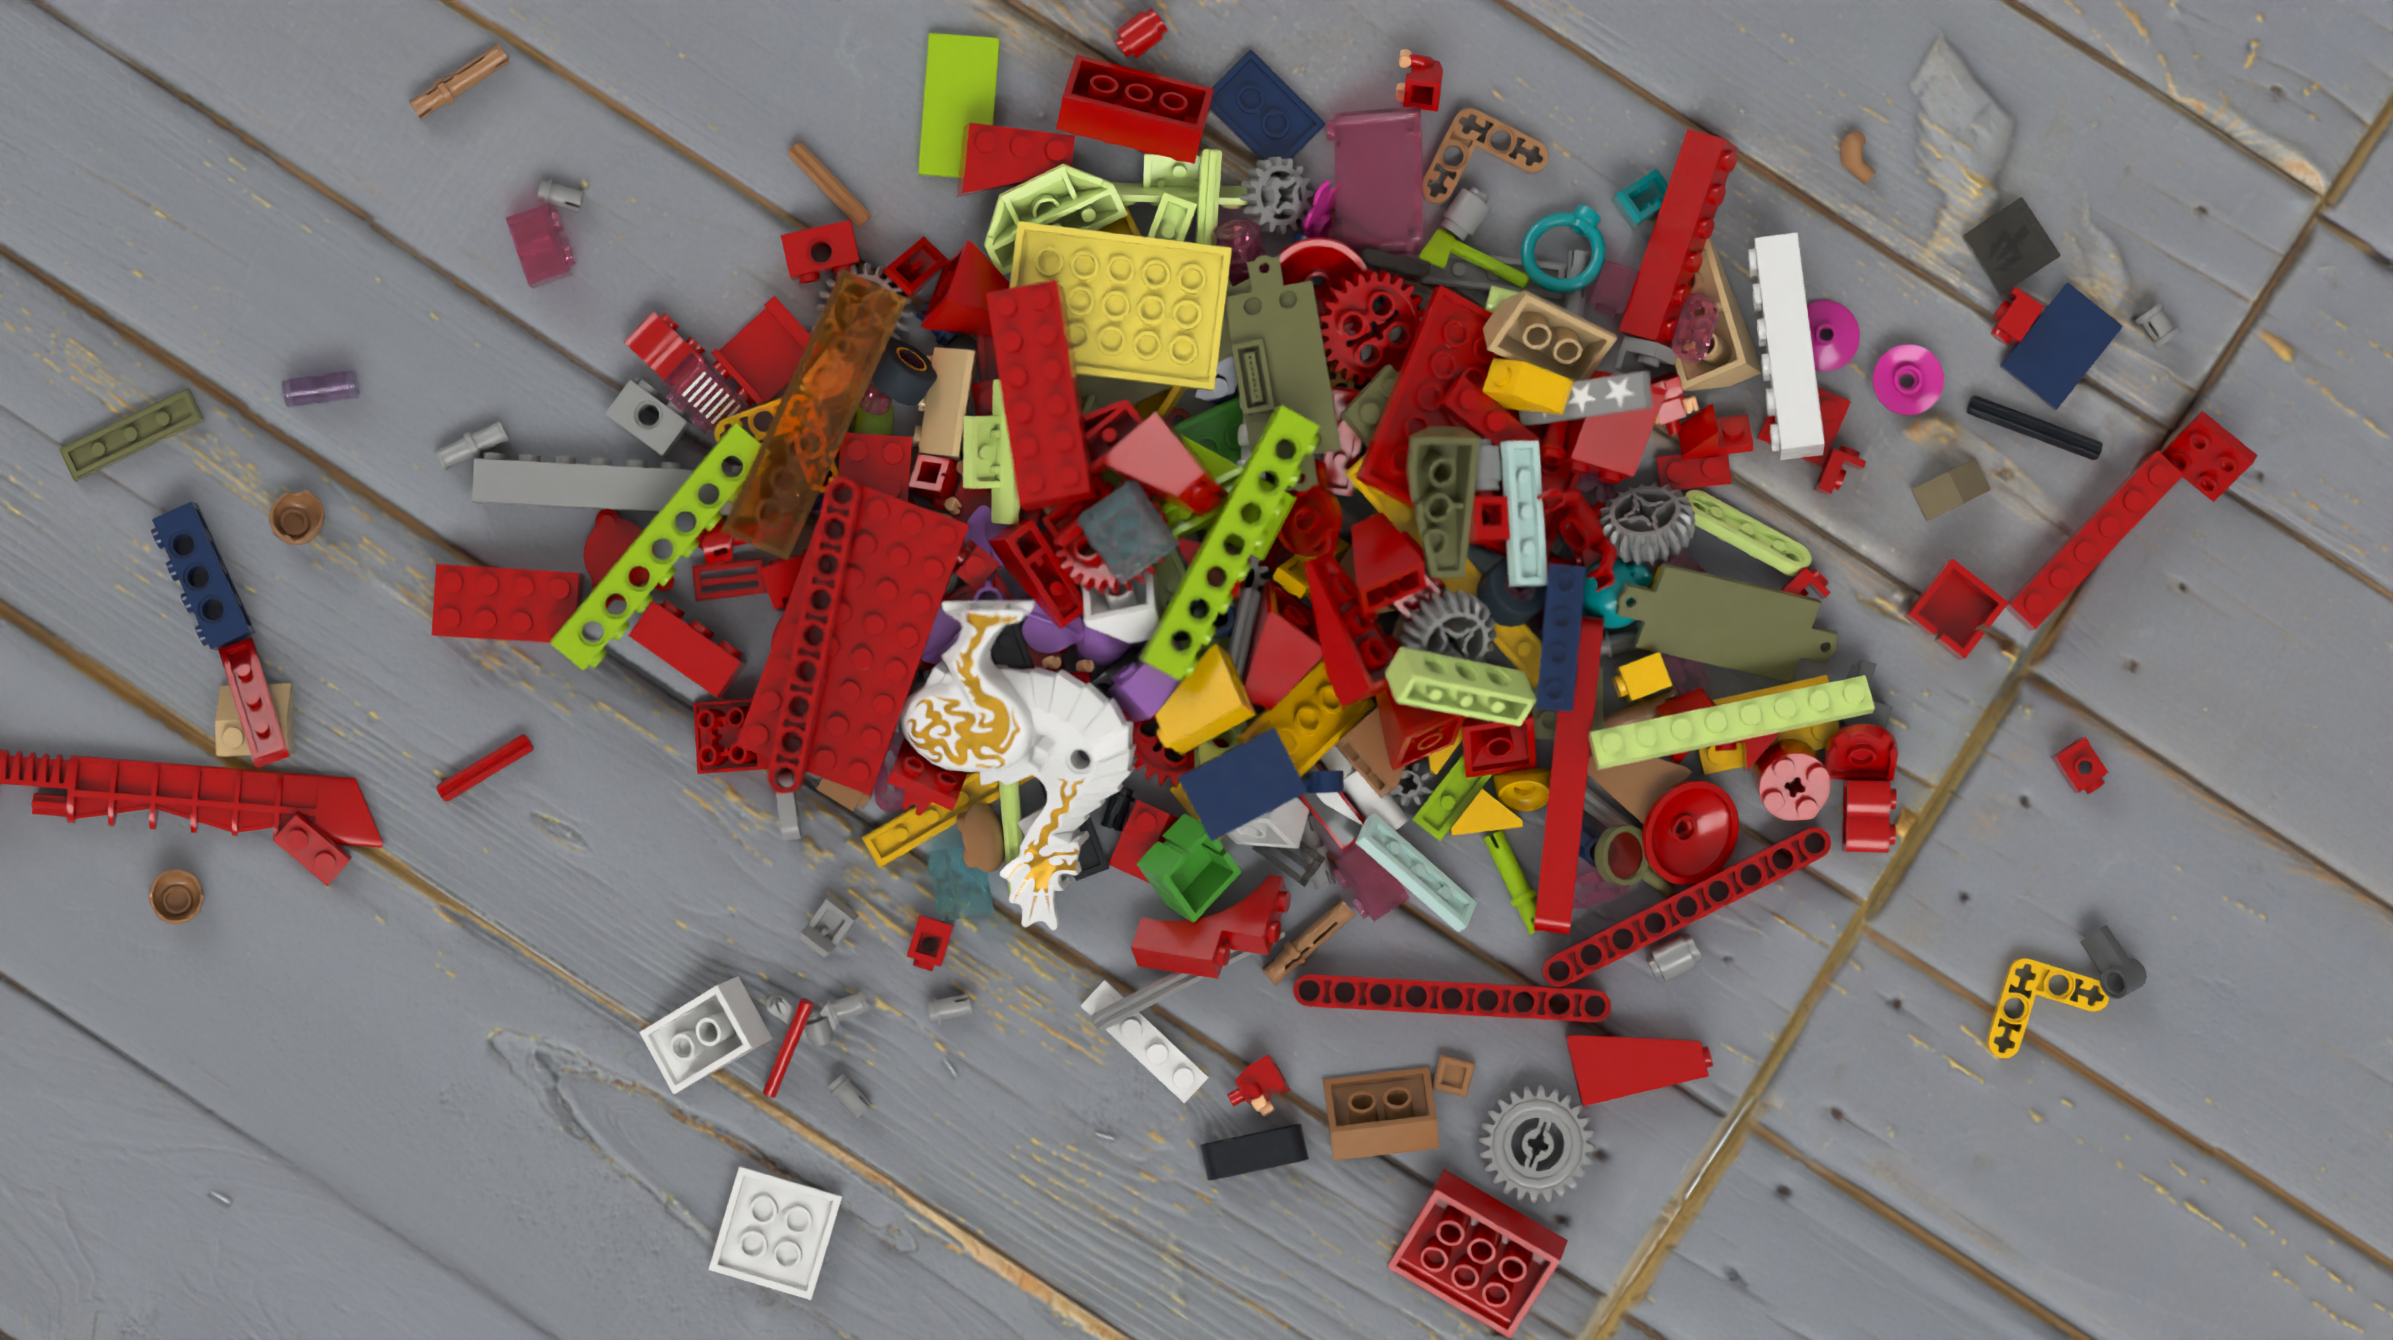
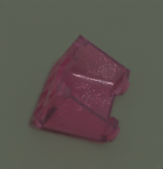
M1421 107L1334 113L1333 120H1327V141H1334L1335 226H1328V238L1345 243L1360 256L1420 255L1423 248Z

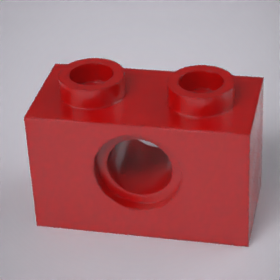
M851 220L781 235L790 278L792 280L799 279L800 284L819 281V274L832 271L834 276H838V271H842L845 275L851 274L850 266L852 264L856 266L862 265ZM822 244L828 245L832 250L829 260L823 263L813 260L812 253L815 247Z

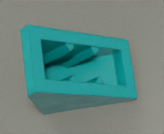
M1656 168L1617 193L1612 202L1630 227L1634 229L1660 210L1668 183Z

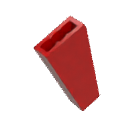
M1591 1034L1565 1035L1580 1102L1583 1106L1708 1077L1707 1068L1713 1067L1708 1046L1702 1047L1699 1040Z

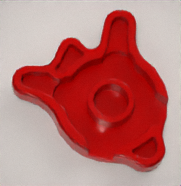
M1317 458L1314 459L1319 485L1312 486L1308 491L1304 492L1296 490L1287 491L1296 496L1297 499L1278 533L1279 540L1285 549L1303 557L1333 555L1337 547V537L1342 524L1341 506L1337 497L1329 490L1326 484V465L1324 461ZM1304 474L1302 476L1301 483L1305 482L1306 476Z
M605 509L597 514L595 527L584 546L583 559L586 570L591 577L592 591L643 531L636 524L622 519L614 510ZM652 545V553L655 555L654 546ZM643 566L632 568L628 575L630 582L637 586L645 584L650 577L649 571ZM672 576L664 586L657 583L654 588L661 592H668L674 587L675 578ZM612 594L606 599L605 606L608 609L615 600L626 602V599L620 594Z

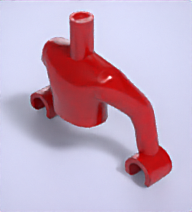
M1553 487L1537 495L1538 501L1544 498L1548 504V510L1545 511L1546 514L1565 505L1566 514L1559 525V530L1563 540L1572 550L1580 552L1591 547L1602 556L1599 568L1586 575L1588 579L1592 577L1596 579L1597 588L1595 591L1598 592L1613 585L1615 576L1612 568L1617 558V549L1610 542V538L1605 537L1602 531L1603 526L1599 520L1602 516L1600 509L1605 508L1606 505L1603 502H1596L1590 507L1580 490L1576 488L1561 491L1558 487Z

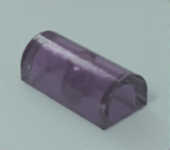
M355 369L290 378L281 382L287 408L359 398V382Z

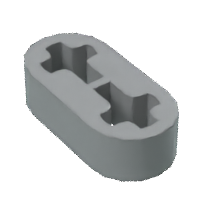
M779 773V783L782 786L790 787L794 783L793 773ZM796 791L788 794L776 792L783 841L801 839Z

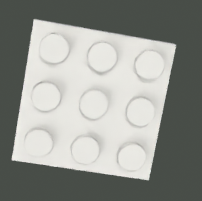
M739 1166L708 1270L812 1300L843 1196Z

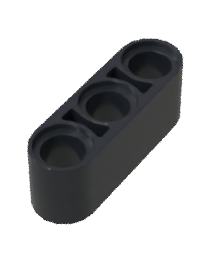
M1302 1124L1279 1127L1200 1145L1207 1180L1231 1177L1309 1159Z

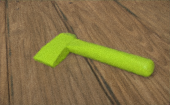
M1437 229L1419 255V258L1444 270L1449 254L1452 253L1521 288H1525L1530 281V277L1527 274L1456 240L1454 235L1445 229Z

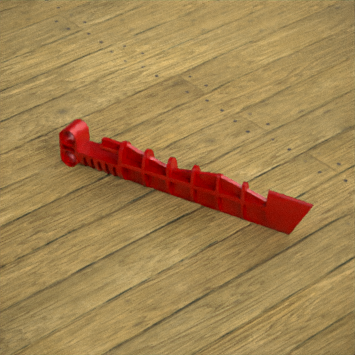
M0 749V784L67 789V796L34 793L31 803L33 815L67 817L68 823H75L76 819L108 815V825L115 826L117 813L150 809L149 827L153 830L156 829L160 810L190 819L191 833H197L198 823L200 822L232 832V836H238L239 832L273 828L274 838L280 831V827H283L298 811L311 823L315 822V826L336 844L378 848L384 845L356 778L71 755L69 760H63L62 754H58L56 759H50L49 753H44L42 758H37L35 752H31L29 757H25L22 751H17L16 755L13 756L10 755L8 750Z

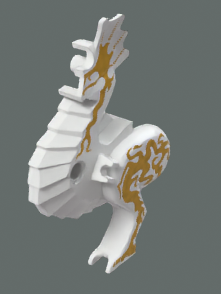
M1035 600L943 601V610L961 623L962 630L958 641L942 655L943 660L932 669L924 686L907 698L900 717L902 732L909 744L931 763L947 770L980 771L981 785L1000 780L1007 786L1031 775L1037 777L1044 784L1047 791V803L1018 822L1025 835L1020 845V854L1010 861L999 874L1007 879L1011 885L1009 902L1019 904L1022 908V926L1028 927L1035 922L1043 921L1051 930H1055L1059 926L1055 891H1064L1071 883L1068 876H1061V874L1078 875L1082 871L1078 861L1082 844L1090 837L1088 831L1081 832L1078 827L1090 817V812L1105 802V798L1119 792L1124 787L1121 782L1135 769L1132 765L1136 745L1132 744L1133 722L1126 720L1114 698L1108 700L1091 683L1086 685L1063 669L1055 673L1039 667L1022 670L1009 668L1007 665H994L991 660L990 650L997 636L1007 624L1019 622L1025 615L1030 613L1035 606ZM1079 750L1087 752L1091 761L1084 760L1080 756Z

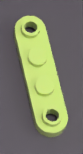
M1690 490L1684 496L1688 497L1692 511H1694V525L1711 533L1718 539L1748 553L1751 557L1763 561L1787 576L1796 577L1805 567L1808 568L1812 561L1810 552L1806 547L1703 491Z

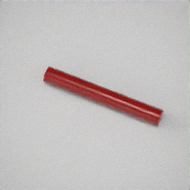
M801 998L763 1089V1093L768 1097L775 1098L814 1006V1003L809 999Z

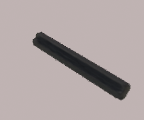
M1976 395L1972 396L1968 402L1966 412L1972 416L2091 460H2097L2101 454L2103 444L2095 439Z

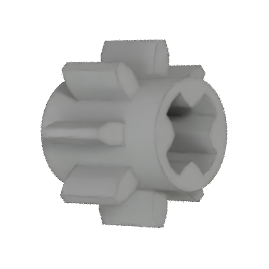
M1415 763L1412 771L1406 765L1398 785L1390 792V795L1403 796L1401 800V805L1408 806L1411 798L1414 799L1417 805H1423L1422 796L1425 793L1434 792L1433 789L1428 787V780L1433 777V774L1420 773L1422 769V764ZM1407 779H1413V782L1418 784L1416 790H1410V787L1405 785Z

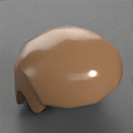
M303 490L299 493L286 492L272 505L269 514V524L273 534L286 544L302 545L311 542L321 532L325 512L321 500L310 491Z
M179 868L164 871L154 879L149 890V902L154 914L161 921L173 925L187 923L199 914L204 901L203 889L197 877Z

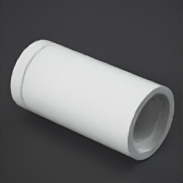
M1357 770L1344 779L1345 793L1365 820L1376 813L1395 831L1409 821L1390 793L1381 799Z

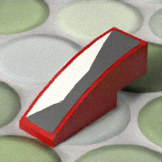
M1316 762L1307 772L1324 770ZM1342 792L1309 793L1298 796L1344 852L1356 842L1365 821Z

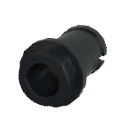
M1123 787L1119 792L1109 797L1103 820L1100 823L1101 826L1109 829L1112 827L1114 830L1122 832L1130 801L1134 802L1135 800L1132 797L1134 790Z

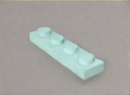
M1539 441L1501 442L1503 495L1508 497L1510 540H1507L1506 543L1509 586L1547 585L1543 500L1538 501L1537 495L1542 493Z
M1376 813L1366 818L1355 843L1454 930L1460 932L1466 928L1477 902Z

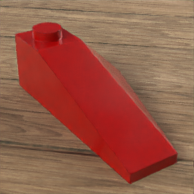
M1332 554L1306 561L1304 565L1326 675L1341 706L1345 707L1364 701L1390 689L1385 672L1399 651L1400 644L1392 634L1388 637L1375 622L1379 617L1375 611L1364 616L1361 614L1359 601L1356 597L1357 587Z

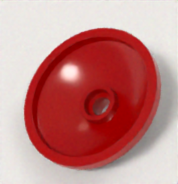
M1311 237L1296 241L1277 255L1280 258L1285 286L1310 281L1315 276L1323 279L1321 284L1314 285L1318 313H1326L1327 311L1321 300L1332 301L1334 298L1329 291L1330 288L1338 291L1343 289L1340 279L1344 278L1353 283L1354 272L1360 273L1365 279L1368 270L1363 259L1354 249L1341 241L1326 237ZM1349 315L1344 319V331L1349 330L1353 326V315ZM1320 320V325H1321V326H1323V322H1324V321H1322V320Z
M1704 780L1683 781L1666 790L1652 805L1643 826V851L1652 870L1663 879L1679 885L1696 884L1717 873L1730 858L1737 842L1739 818L1735 804L1722 788ZM1681 822L1679 829L1676 830L1677 825Z

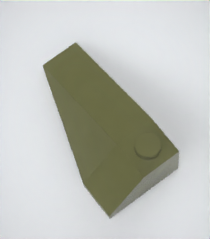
M1430 426L1410 435L1407 476L1428 574L1431 578H1465L1480 437L1465 427Z

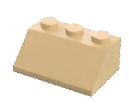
M1526 290L1502 300L1483 327L1488 350L1508 360L1529 363L1571 379L1573 382L1589 380L1617 339L1615 334Z
M934 347L933 356L927 355L926 357L932 362L931 366L937 374V379L919 402L918 411L924 412L922 426L916 425L913 446L919 447L918 454L961 461L963 458L964 416H969L973 393L972 384L975 380L978 356L975 350Z

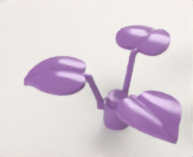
M981 505L966 523L970 525L964 544L968 539H971L1000 563L998 566H1004L988 541L1008 527L1009 524L992 523L991 509L988 506ZM995 570L985 581V587L976 593L974 601H1006L1004 593L1000 589L993 587ZM1036 602L1033 610L1025 615L1028 618L1022 625V634L1027 644L1032 649L1043 653L1061 651L1082 641L1085 636L1080 615L1060 629ZM943 608L939 610L922 656L923 661L935 665L943 660L942 655L958 641L962 630L961 623L947 614Z

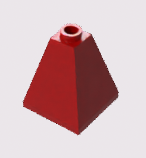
M967 240L942 268L921 327L928 330L993 336L986 293L1009 289L1010 282L974 243Z
M1391 688L1375 695L1388 758L1393 771L1455 744L1465 719L1464 715L1397 703Z

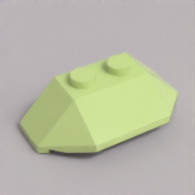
M1063 163L999 194L984 246L993 265L1002 275H1006L1012 272L1018 221L1096 231L1128 214L1112 182Z

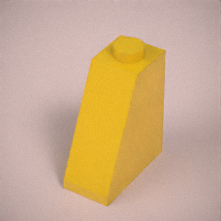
M1215 644L1208 649L1199 660L1192 675L1182 681L1155 716L1160 726L1157 729V734L1162 744L1166 748L1170 747L1183 755L1256 714L1230 653Z

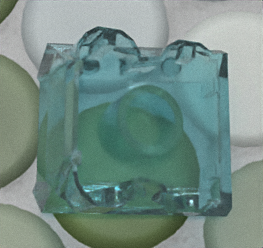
M1127 481L1124 486L1092 508L1084 510L1077 520L1085 532L1089 545L1099 552L1106 562L1107 568L1120 584L1125 583L1179 545L1178 540L1137 481Z

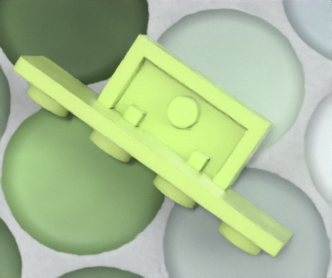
M1198 151L1195 164L1176 161L1172 158L1152 153H1144L1143 183L1112 182L1123 206L1133 205L1136 202H1150L1151 205L1158 207L1163 193L1198 205L1201 151ZM1220 185L1219 204L1227 209H1238L1242 205H1248L1247 201L1240 200L1241 195L1247 194V189L1243 186Z
M994 380L992 416H964L963 488H992V523L1014 525L1019 522L1020 505L1000 380Z

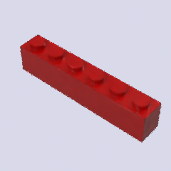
M1687 129L1618 330L1626 336L1657 342L1667 347H1670L1671 341L1676 338L1679 332V318L1682 309L1690 300V286L1694 274L1699 271L1702 265V251L1705 242L1713 233V219L1717 207L1722 204L1725 198V184L1729 172L1733 171L1737 162L1736 152L1738 148L1728 140Z
M2158 450L2150 453L2008 601L2009 603L2005 608L2029 631L2037 629L2182 478L2183 474Z

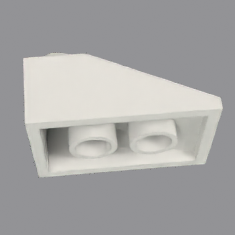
M739 976L716 985L639 1032L673 1095L773 1039Z

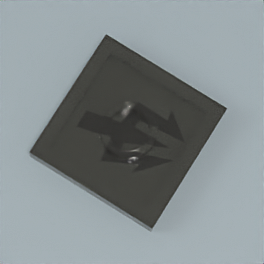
M2020 197L1961 236L1999 295L2010 290L2061 256L2023 197Z

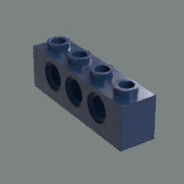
M189 502L152 519L155 528L151 530L157 546L160 549L165 548L170 561L166 562L167 569L174 581L179 580L185 593L180 595L187 612L189 614L194 612L199 625L195 627V630L203 646L209 645L210 649L218 650V648L230 645L256 633L198 504ZM189 535L194 541V548L189 554L182 555L178 549V543L182 537ZM205 568L209 575L208 582L203 587L198 588L193 582V574L197 569ZM219 600L223 605V614L220 618L212 620L208 616L207 608L212 601Z
M1549 564L1536 701L1537 709L1574 711L1587 567Z

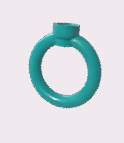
M1578 204L1572 213H1552L1536 221L1525 234L1521 245V262L1530 279L1541 288L1556 293L1578 291L1592 283L1601 272L1606 258L1605 242L1597 228L1601 221L1600 215L1588 206ZM1560 226L1570 227L1575 233L1587 237L1592 249L1591 260L1587 268L1577 276L1567 279H1559L1547 275L1540 269L1535 259V247L1539 238L1546 231Z

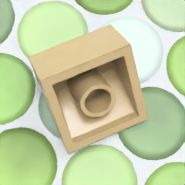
M293 683L268 684L289 754H295ZM220 686L215 717L216 757L251 756L230 686Z

